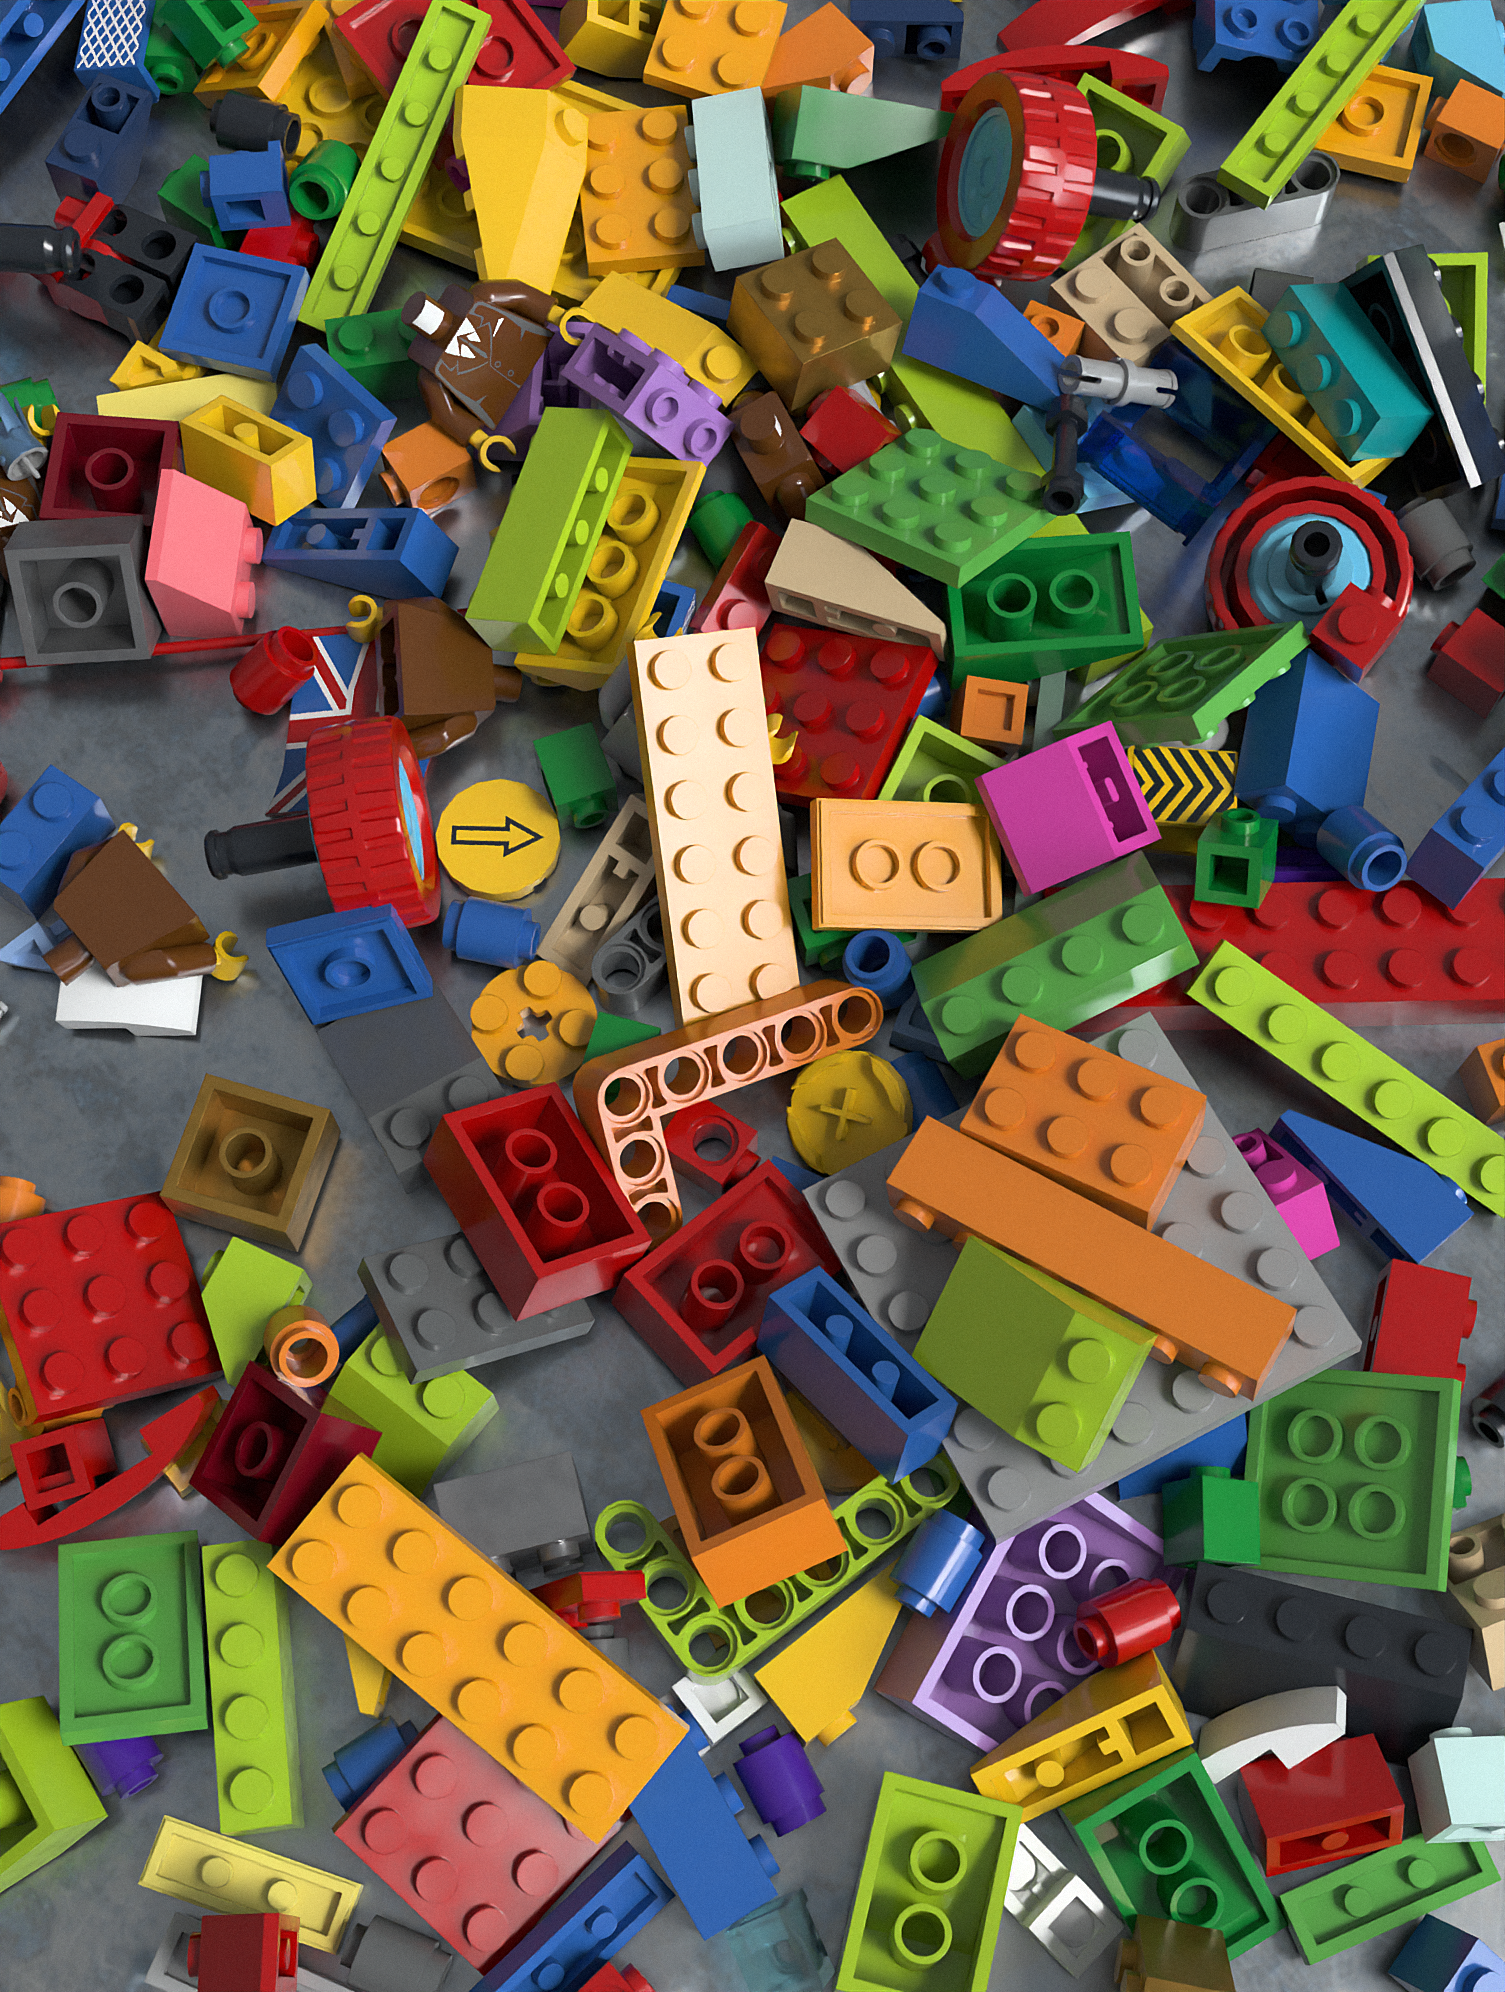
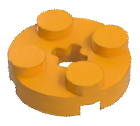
M535 961L530 965L518 966L517 970L509 969L499 974L486 985L471 1007V1037L498 1082L512 1088L513 1085L521 1088H535L556 1081L560 1088L572 1082L577 1071L581 1068L598 1015L592 996L576 977L560 970L554 963L549 961ZM532 1014L537 1018L543 1015L551 1020L545 1026L548 1036L541 1041H538L533 1035L526 1036L525 1038L520 1037L517 1032L524 1027L523 1019Z

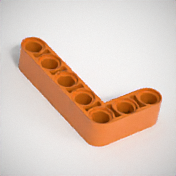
M833 978L822 979L593 1058L581 1066L572 1084L578 1118L636 1214L643 1205L650 1202V1213L647 1220L643 1223L652 1238L647 1250H655L680 1230L683 1225L682 1209L659 1116L837 1053L838 1050H846L865 1043L875 1036L883 1020V1006L879 997L872 990ZM847 999L848 1010L844 1019L839 1023L838 1010L843 1001ZM791 1018V1035L782 1043L781 1031L783 1025ZM735 1038L736 1050L734 1056L729 1062L724 1064L723 1052L725 1046L731 1039ZM677 1058L679 1063L677 1075L672 1082L666 1085L664 1082L666 1067L673 1059ZM619 1078V1095L613 1103L606 1106L604 1100L606 1088L612 1081ZM634 1140V1156L628 1164L621 1167V1152L628 1143Z

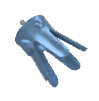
M0 392V419L2 420L0 422V465L10 480L18 481L31 475L39 479L40 474L38 470L46 462L49 452L32 435L17 397H14L15 413L6 397Z

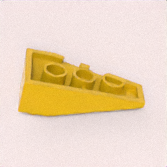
M462 85L455 92L453 144L456 159L466 160L471 189L464 192L463 197L466 212L476 213L482 244L474 250L479 280L518 279L551 295L587 168L589 118L549 90Z

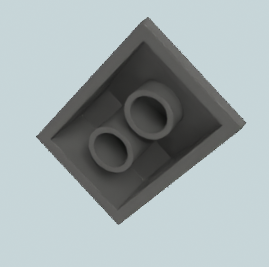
M434 979L432 997L338 1019L316 1031L407 1195L433 1181L422 1160L442 1115L506 1096L484 1056Z

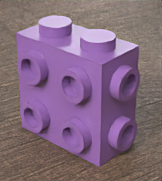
M595 323L560 373L603 408L608 409L612 415L634 432L676 460L701 461L707 467L711 460L720 452L723 443L736 426L717 410L723 401L717 394L695 379H692L687 386L690 379L683 374L685 369L658 348L652 349L644 341L623 327L618 335L615 336Z

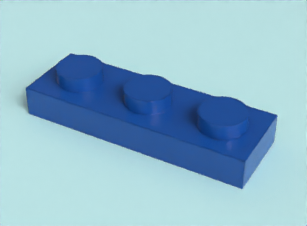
M626 1840L469 1992H577L676 1895Z

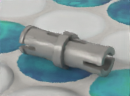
M1069 355L1061 363L1060 368L1078 371L1077 374H1080V376L1058 374L1059 387L1064 394L1099 397L1105 404L1123 407L1132 402L1165 409L1172 404L1176 396L1159 393L1156 388L1163 387L1174 390L1178 388L1177 378L1171 370L1137 367L1133 361L1120 357H1113L1106 362L1083 358L1080 355Z

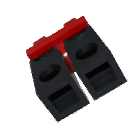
M98 191L90 202L66 196L56 209L53 221L57 229L72 226L79 232L82 248L80 269L73 276L66 275L61 271L53 274L30 273V275L47 286L56 305L69 311L72 309L85 318L96 319L127 335L133 346L137 340L148 345L171 312L195 243L201 244L198 236L129 206L114 204L111 197Z

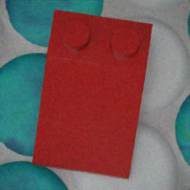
M767 1159L624 1273L611 1303L689 1389L744 1364L756 1353L755 1347L767 1299L770 1294L817 1266H820L832 1279L839 1275L843 1269L807 1207L803 1195Z

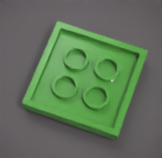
M914 427L806 498L805 512L806 521L957 589L1057 516L1049 513L1043 506L1040 496L1041 477L1032 472L1019 471L993 460L990 455L983 451L967 449L942 438L939 433L933 430L920 429L918 427Z
M1302 620L1160 639L1052 729V733L1056 741H1060L1111 720L1122 746L1134 745L1137 750L1150 749L1163 742L1182 741L1185 746L1202 743L1217 734L1219 731L1218 724L1231 712L1240 710L1252 703L1256 698L1254 692L1265 682L1287 672L1291 667L1290 660L1311 642Z
M1325 1369L1250 1410L1244 1480L1258 1482L1261 1565L1246 1568L1446 1592L1462 1382L1451 1378Z

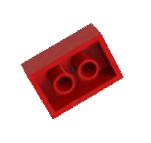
M556 1081L442 1115L422 1161L515 1322L617 1287L623 1274L642 1259L652 1238Z

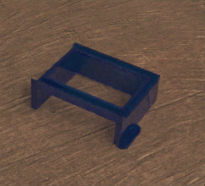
M1171 335L1148 366V368L1171 370L1177 378V390L1163 387L1156 388L1159 393L1176 396L1169 407L1158 409L1222 456L1228 463L1215 479L1209 483L1180 460L1173 457L1167 458L1132 431L1133 427L1152 407L1132 402L1123 407L1114 406L1109 413L1104 409L1101 411L1078 444L1077 463H1089L1091 469L1177 534L1180 532L1186 538L1182 544L1187 547L1253 466L1256 459L1262 454L1280 429L1249 401L1220 380L1221 377L1177 337Z

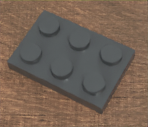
M463 1231L363 1257L357 1270V1274L410 1385L587 1334L595 1321L583 1298L515 1322Z

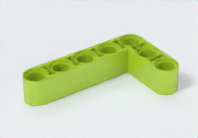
M943 1450L940 1454L919 1467L933 1469L941 1475L945 1491L936 1497H925L916 1492L910 1483L909 1474L893 1485L880 1474L833 1510L848 1547V1551L834 1556L838 1564V1573L833 1578L827 1581H817L807 1576L804 1571H801L759 1590L774 1593L783 1604L784 1614L779 1620L770 1624L756 1622L748 1615L745 1609V1601L750 1595L719 1609L708 1588L653 1514L638 1502L632 1500L616 1501L606 1506L599 1514L595 1524L596 1552L608 1571L642 1570L645 1574L647 1598L634 1602L632 1605L687 1678L703 1686L717 1685L729 1679L914 1535L923 1519L930 1521L937 1508L946 1510L957 1494L961 1481ZM866 1508L881 1510L888 1516L892 1532L882 1539L866 1537L859 1531L855 1516ZM620 1522H631L637 1524L643 1530L646 1538L639 1549L631 1553H621L609 1546L606 1540L608 1531ZM661 1577H672L678 1579L684 1585L687 1596L680 1606L674 1609L663 1610L650 1602L647 1595L649 1586ZM702 1633L717 1634L725 1640L729 1655L723 1663L715 1667L699 1665L692 1659L689 1652L691 1641Z

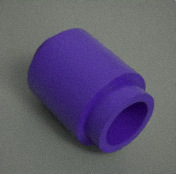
M773 1724L738 1744L744 1757L738 1759L732 1765L763 1825L770 1822L777 1837H781L801 1827L827 1811L820 1797V1794L825 1790L794 1730L781 1736L777 1727Z
M152 1736L72 1745L100 1794L106 1796L117 1792L121 1800L131 1797L151 1784L158 1777L154 1766L163 1758V1754Z

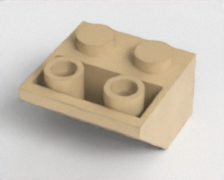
M1139 222L1052 283L1046 306L1085 322L1078 354L1081 357L1106 362L1113 357H1120L1133 361L1137 367L1160 370L1166 369L1185 346L1169 331L1173 323L1214 298Z
M1505 1513L1450 1534L1446 1592L1433 1591L1447 1623L1473 1629L1468 1661L1492 1691L1505 1687Z

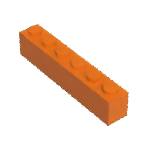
M928 1115L886 1181L889 1204L894 1208L893 1214L907 1226L923 1233H927L930 1228L953 1239L952 1245L959 1253H961L968 1237L973 1235L1154 1332L1158 1336L1148 1356L1165 1364H1172L1175 1359L1199 1372L1198 1379L1205 1386L1222 1396L1235 1398L1239 1393L1254 1401L1293 1330L1297 1309Z

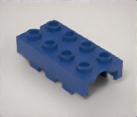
M1192 0V2H1196V17L1193 20V49H1197V69L1211 72L1222 57L1240 61L1246 57L1262 56L1273 59L1277 63L1278 71L1288 73L1287 78L1283 81L1284 86L1319 41L1318 0Z

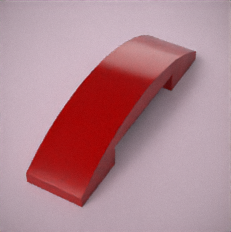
M1040 0L997 34L996 42L1004 53L1049 45H1077L1159 6L1162 7L1168 16L1196 2H1192V0Z
M1049 45L1025 48L973 63L941 81L938 110L956 113L966 93L981 77L992 71L1002 69L1039 74L1069 82L1077 87L1084 73H1087L1156 112L1162 110L1169 80V69L1167 65L1151 58L1113 48L1088 45Z
M211 1385L141 1428L139 1431L153 1454L58 1514L52 1504L28 1511L26 1503L23 1502L0 1517V1550L28 1547L66 1536L110 1514L151 1486L184 1455L199 1436L220 1398L215 1386Z

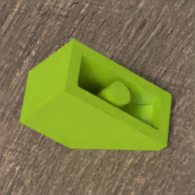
M233 1236L225 1251L219 1249L213 1254L201 1280V1284L205 1286L201 1294L227 1383L234 1391L250 1360L267 1366L271 1365L263 1343L264 1331L269 1320L278 1311L286 1307L303 1305L314 1285L304 1269Z

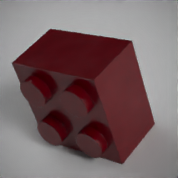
M57 412L39 514L40 521L142 515L149 551L161 470L174 469L186 475L179 421Z
M250 1360L189 1484L257 1541L282 1547L357 1454L362 1452L368 1458H372L373 1452L383 1433L318 1385L298 1387L280 1379L272 1367Z

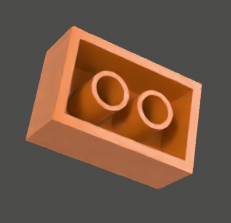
M1020 1013L959 1127L960 1133L1150 1232L1204 1126L1207 1095Z
M765 1354L640 1410L691 1559L719 1609L848 1551L790 1406Z

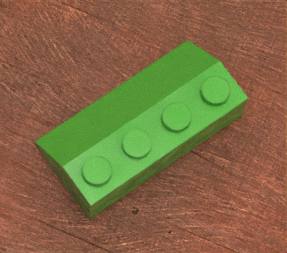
M1142 850L911 966V973L921 1005L948 1062L965 1081L992 1067L1020 1013L1064 1032L1200 963L1163 888Z

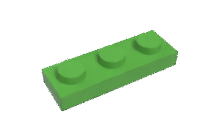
M1421 1831L1403 1839L1402 1844L1380 1849L1274 1897L1288 1924L1304 1964L1313 1965L1502 1879L1484 1841L1425 1844L1423 1832Z

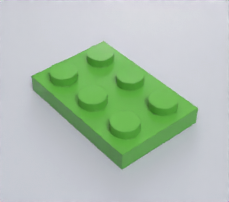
M198 1530L58 1545L60 1736L63 1746L208 1729Z

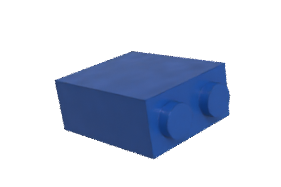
M1306 648L1290 660L1291 667L1287 672L1268 680L1254 692L1256 698L1249 704L1233 794L1255 809L1261 818L1279 820L1278 826L1293 836L1294 841L1299 845L1317 848L1318 831L1330 814L1345 806L1357 805L1363 807L1380 703L1310 648Z

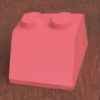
M162 469L144 580L168 635L196 638L242 635L244 618H252L255 610V586L249 580L252 564H260L262 559V530L253 526L245 503L174 469Z

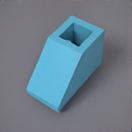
M1461 0L1423 5L1410 43L1418 74L1434 77L1430 93L1436 97L1441 96L1448 100L1460 79H1463L1505 99V30L1502 21L1495 20L1491 1Z

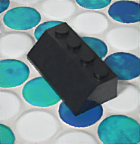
M1424 244L1384 254L1337 282L1345 284L1434 411L1432 418L1403 455L1418 498L1426 497L1428 502L1434 499H1444L1505 474V442L1500 432L1492 427L1484 406L1485 391L1479 376L1470 369L1462 348L1464 342L1462 328L1458 320L1448 311L1441 292L1442 277L1435 261L1428 257Z
M1198 1561L1188 1569L1179 1605L1181 1625L1174 1631L1166 1672L1183 1704L1185 1713L1213 1720L1223 1713L1265 1696L1309 1687L1338 1686L1347 1696L1345 1734L1341 1737L1351 1739L1373 1733L1386 1763L1409 1769L1408 1758L1430 1741V1734L1442 1729L1452 1728L1463 1698L1473 1629Z

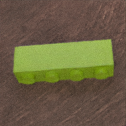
M546 407L537 431L531 438L529 452L517 483L511 490L509 504L497 535L490 544L487 561L477 587L470 596L468 610L465 615L467 622L492 650L556 656L634 447L632 441L608 409Z
M256 1539L202 1546L220 1834L234 1837L305 1828L287 1584L266 1567L282 1547L260 1542Z

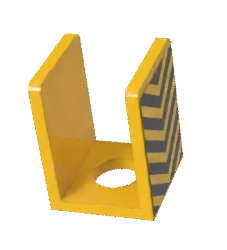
M1134 745L1129 747L1127 750L1128 761L1162 837L1131 852L1142 850L1143 853L1197 857L1198 839L1213 814L1237 808V796L1233 792L1238 769V752L1164 746L1137 750Z

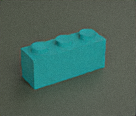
M1343 282L1288 286L1260 329L1262 334L1348 461L1403 457L1432 418L1434 411Z

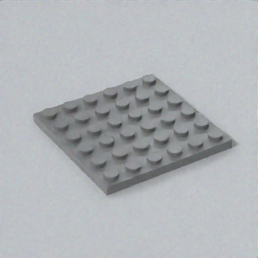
M1150 1011L1089 1042L1091 1045L1202 1093ZM1206 1101L1204 1126L1150 1232L1297 1309L1293 1330L1254 1401L1239 1393L1235 1398H1228L1214 1392L1198 1379V1371L1175 1359L1172 1364H1165L1147 1356L1097 1458L1078 1473L1015 1439L934 1378L958 1402L948 1435L942 1441L943 1451L996 1546L1350 1357L1361 1349L1362 1341L1208 1101ZM971 1104L938 1121L960 1132L959 1126ZM916 1132L802 1190L803 1199L861 1304L864 1308L866 1307L868 1314L910 1355H912L961 1254L953 1247V1239L931 1227L927 1233H923L901 1222L893 1214L894 1208L889 1204L886 1181Z

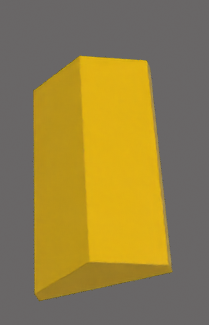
M1238 285L1173 323L1169 331L1336 480L1351 482L1362 489L1397 458L1348 461L1260 331L1270 313Z
M629 457L556 656L517 653L514 664L519 670L581 691L601 688L627 654L626 643L635 641L637 633L650 616L707 469L701 461Z

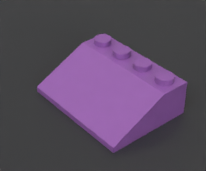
M1097 1492L997 1546L975 1506L972 1505L964 1521L975 1527L986 1537L978 1550L983 1556L949 1615L936 1609L930 1619L916 1612L913 1613L873 1689L925 1724L984 1758L1088 1677L1106 1669L1096 1660L1091 1661L1086 1658L1076 1643L1073 1626L1077 1621L1076 1612L1078 1606L1137 1577L1145 1580L1153 1577L1159 1578L1168 1585L1175 1595L1188 1569L1164 1566V1540Z

